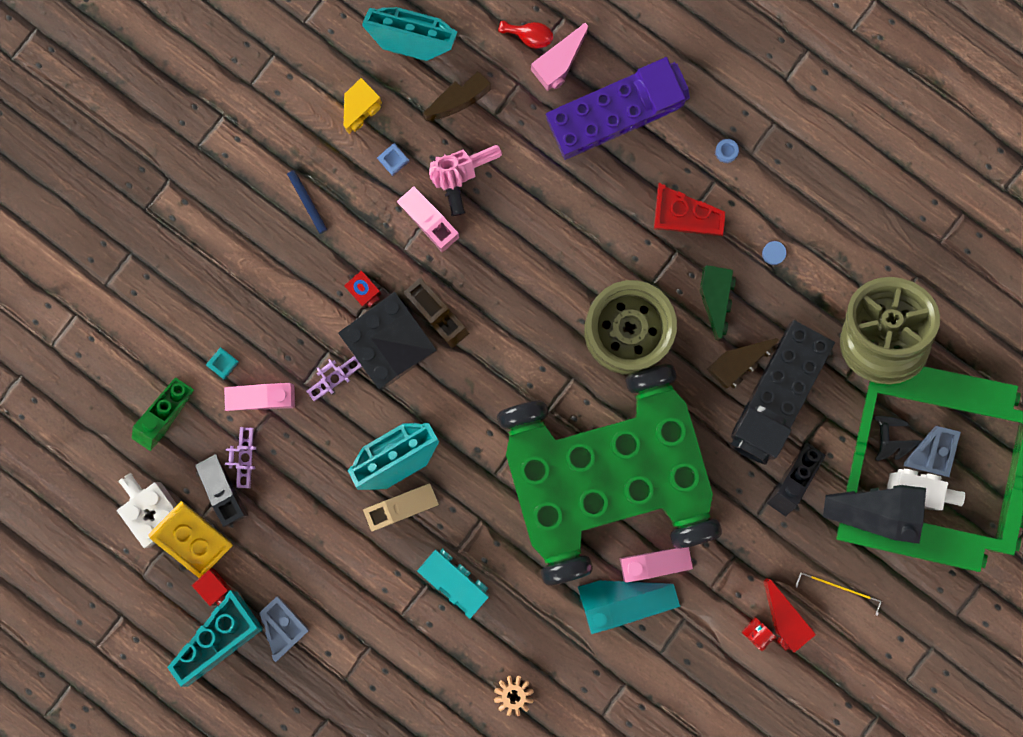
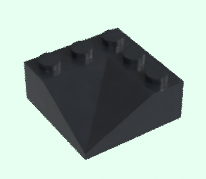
M395 292L338 332L380 391L437 351Z

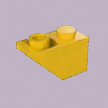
M362 78L344 93V128L349 134L352 131H358L363 126L364 120L369 115H375L380 110V105L382 104L381 98Z

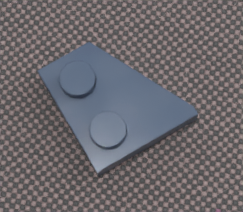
M935 426L907 458L903 466L949 477L961 432Z
M279 596L260 612L262 623L266 629V637L273 654L272 658L275 662L310 631Z

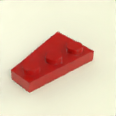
M658 183L654 229L723 236L724 211Z

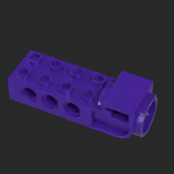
M665 57L638 69L635 74L547 112L546 120L562 156L566 160L675 112L685 104L686 100L690 99L689 89L677 63L673 62L670 64L668 58Z

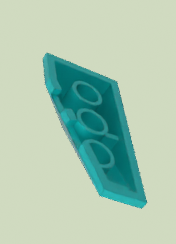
M599 580L578 586L591 634L680 607L675 586L670 583H625L624 581Z

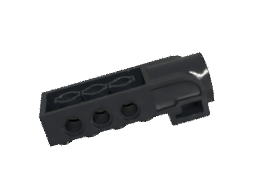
M795 320L788 324L776 347L777 349L769 360L730 437L733 438L730 444L731 448L745 457L767 465L769 459L774 460L778 457L792 430L790 429L835 344L833 340Z

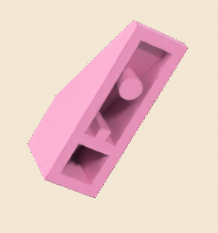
M586 23L531 64V71L547 91L551 88L557 89L565 82L564 78H566L588 31Z
M291 383L225 388V411L295 408L294 385Z
M689 547L620 558L625 583L693 569Z

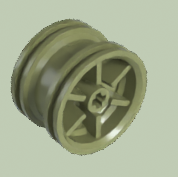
M877 278L859 287L849 302L846 320L840 335V349L847 365L859 376L875 383L896 384L913 378L926 365L940 326V313L936 302L923 287L903 278Z
M625 280L605 288L590 306L584 325V337L592 357L604 368L619 374H632L655 366L670 350L677 332V319L669 299L658 288L638 280ZM618 303L625 305L623 311L617 310L616 305ZM641 306L648 308L647 314L640 313ZM604 321H609L611 323V327L609 329H604L602 327V323ZM625 324H628L629 327L633 326L635 328L632 331V335H630L629 332L624 333L623 329H625L626 327ZM654 327L657 330V334L651 336L648 333L649 328ZM613 342H617L620 345L618 351L611 349ZM637 345L643 348V352L639 355L634 352V347Z

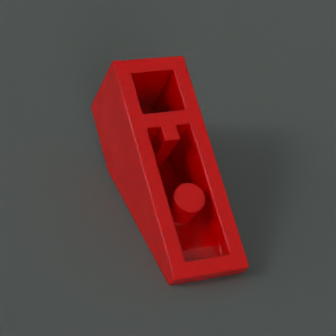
M766 578L763 582L775 633L779 636L777 642L785 651L789 649L795 653L816 634L773 581Z

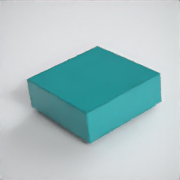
M220 347L206 366L225 380L238 365L239 361Z

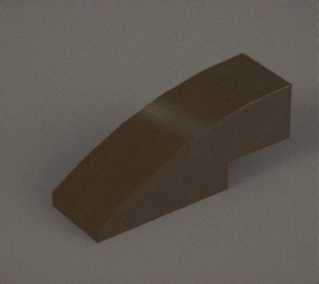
M479 71L462 87L454 81L423 112L424 119L427 122L441 119L471 106L491 90V83Z
M419 278L403 292L451 348L455 347L470 334L422 278Z

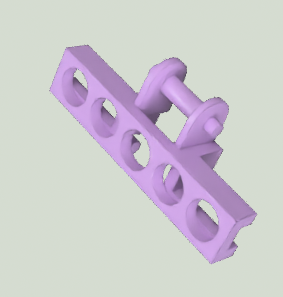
M355 356L340 367L334 365L336 364L335 360L332 362L328 359L329 364L322 369L317 368L319 371L317 375H322L323 378L306 391L314 402L327 392L333 394L334 391L332 389L342 381L346 380L347 383L350 381L348 377L362 367ZM356 361L358 365L350 369L349 364ZM333 367L335 371L326 377L324 373ZM347 368L349 372L345 374L342 369ZM334 374L339 376L337 383L331 382V376ZM321 384L326 386L325 390L322 389ZM316 388L320 389L321 393L314 397L312 391Z
M240 427L239 446H237V449H234V446L226 449V451H229V463H225V465H229V468L236 465V488H250L251 469H255V466H252V450H256V447H253L254 428ZM245 430H249V439L243 438ZM249 442V445L243 446V443ZM234 451L239 452L238 463H233ZM244 453L250 456L248 462L241 460V456ZM241 469H247V473L243 474ZM243 476L247 477L246 485H241L240 483Z

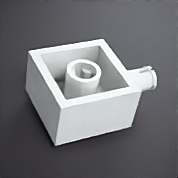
M898 469V472L890 473L887 489H893V486L896 485L926 488L925 509L943 510L944 502L958 506L964 504L965 492L947 489L948 482L941 481V476L933 474L917 476L918 471L910 469Z
M129 473L124 476L125 479L121 478L118 482L131 498L117 512L143 548H150L156 543L149 538L148 534L177 504L161 482H154L142 490L132 474ZM150 511L156 512V514H154L155 519L149 518V516L151 515Z

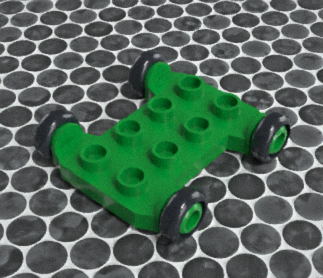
M672 364L653 366L634 372L626 377L625 382L628 391L639 394L635 396L636 416L633 419L555 440L546 428L545 423L541 421L549 414L547 405L542 400L515 405L503 409L497 414L500 428L504 430L510 429L508 432L509 441L506 457L531 545L543 557L545 564L548 563L541 570L542 580L546 585H558L591 574L593 570L591 559L585 555L580 556L581 531L662 508L672 522L673 527H677L670 534L672 544L677 549L703 544L715 540L722 535L720 522L717 519H709L711 517L710 507L713 493L687 404L675 392L673 385H670L677 378L676 370Z

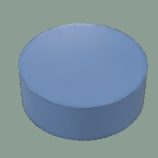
M731 139L720 141L715 149L717 159L723 163L734 161L739 153L737 143Z
M769 242L763 248L762 257L766 263L778 265L786 257V248L780 242Z

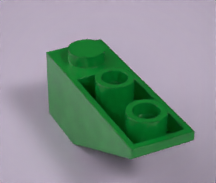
M175 377L133 426L131 439L151 451L165 435L194 392V389Z

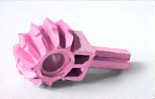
M495 145L471 156H468L463 149L448 156L444 154L441 158L436 157V161L430 163V179L436 188L442 187L443 190L447 188L454 189L456 186L462 187V182L475 177L474 168L499 158L502 155L498 145Z

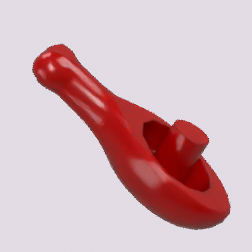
M501 21L498 31L502 34L512 33L517 35L525 45L531 48H544L553 41L552 30L539 22L515 26L508 24L506 21Z

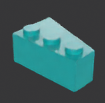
M435 549L417 572L438 591L440 590L448 597L451 603L462 609L465 615L471 619L488 599L489 593L486 591L489 588L479 579L476 582L469 577L471 572L460 564L457 567L451 562L453 557L447 551Z

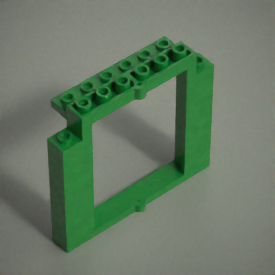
M923 367L913 378L901 383L881 384L869 381L846 492L855 491L857 493L878 393L1018 422L1019 425L995 539L923 523L920 543L918 544L895 541L839 522L836 540L975 572H980L981 568L985 569L988 555L984 554L985 550L1007 555H1014L1015 551L1019 552L1021 538L1018 535L1020 528H1023V411L1014 409V406L1019 405L1021 393L1017 392L1018 386L929 367Z

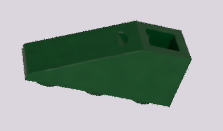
M705 265L699 291L715 340H720L722 335L726 336L728 322H725L726 313L731 311L732 299H729L730 290H734L736 277L732 276L733 270Z

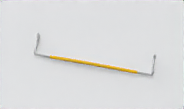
M800 573L799 578H798V581H797V583H796V588L798 587V582H799V580H800L801 574H802V575H805V576H808V577H811L812 579L818 580V581H820V582H823V583L832 585V586H834V587H837V588H840V589L849 591V592H851V593H854V594H857V595L866 597V598H868V599H873V600H876V601L880 602V603H879V606H878V609H877V611H876V614H875L876 616H878V614H879L878 610H879V607H880V605H881V601H880V600L871 598L870 596H867V595H864V594L855 592V591H853V590H850V589H847V588L838 586V585H836V584H833V583L824 581V580H822V579H819V578H816V577H813V576H809V575L804 574V573Z

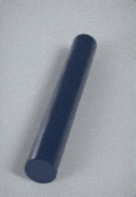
M290 171L287 173V176L319 234L326 232L328 229L296 171Z

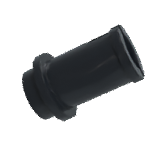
M459 186L454 187V189H446L445 197H448L451 217L465 214L461 198L463 192Z

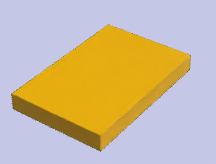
M182 501L148 534L152 541L198 578L211 569L233 546L226 537Z

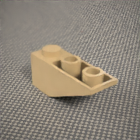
M427 484L363 509L372 532L439 504L431 484Z

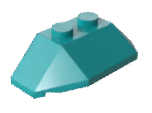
M398 7L369 8L362 24L383 50L425 61L451 50L457 36V31L440 18Z
M403 423L365 445L355 458L353 466H350L348 472L358 490L388 489L427 466L439 440L429 423Z

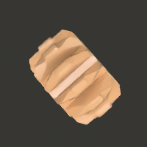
M510 675L507 676L509 684H506L503 680L499 681L503 689L495 688L494 692L502 696L494 698V702H503L499 706L500 711L508 707L507 716L511 715L512 709H515L516 715L520 716L519 708L521 707L527 712L529 708L525 702L533 703V699L527 697V695L533 694L534 691L533 689L525 690L529 685V681L526 680L520 685L521 676H517L515 683L512 682ZM512 690H516L520 699L516 698V701H511L510 696L507 694L509 692L512 694Z

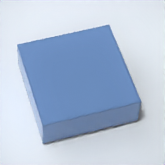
M395 143L377 157L379 162L392 176L410 162Z

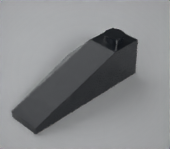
M896 485L893 486V489L879 490V488H874L870 492L864 493L851 491L829 494L825 496L823 517L895 541L919 544L923 527L926 488Z

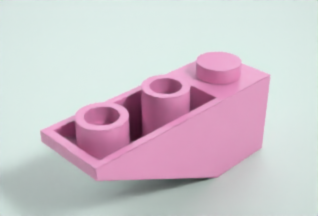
M412 187L397 201L442 253L459 239V233L415 187Z

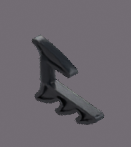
M887 416L873 417L880 426V448L875 461L888 458L899 449L898 453L894 456V459L898 460L909 453L914 447L916 449L923 441H890L889 426H908V422Z

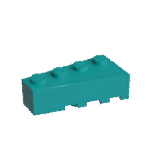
M230 590L222 603L214 609L204 625H201L191 641L183 647L167 667L180 687H189L264 629L237 591Z

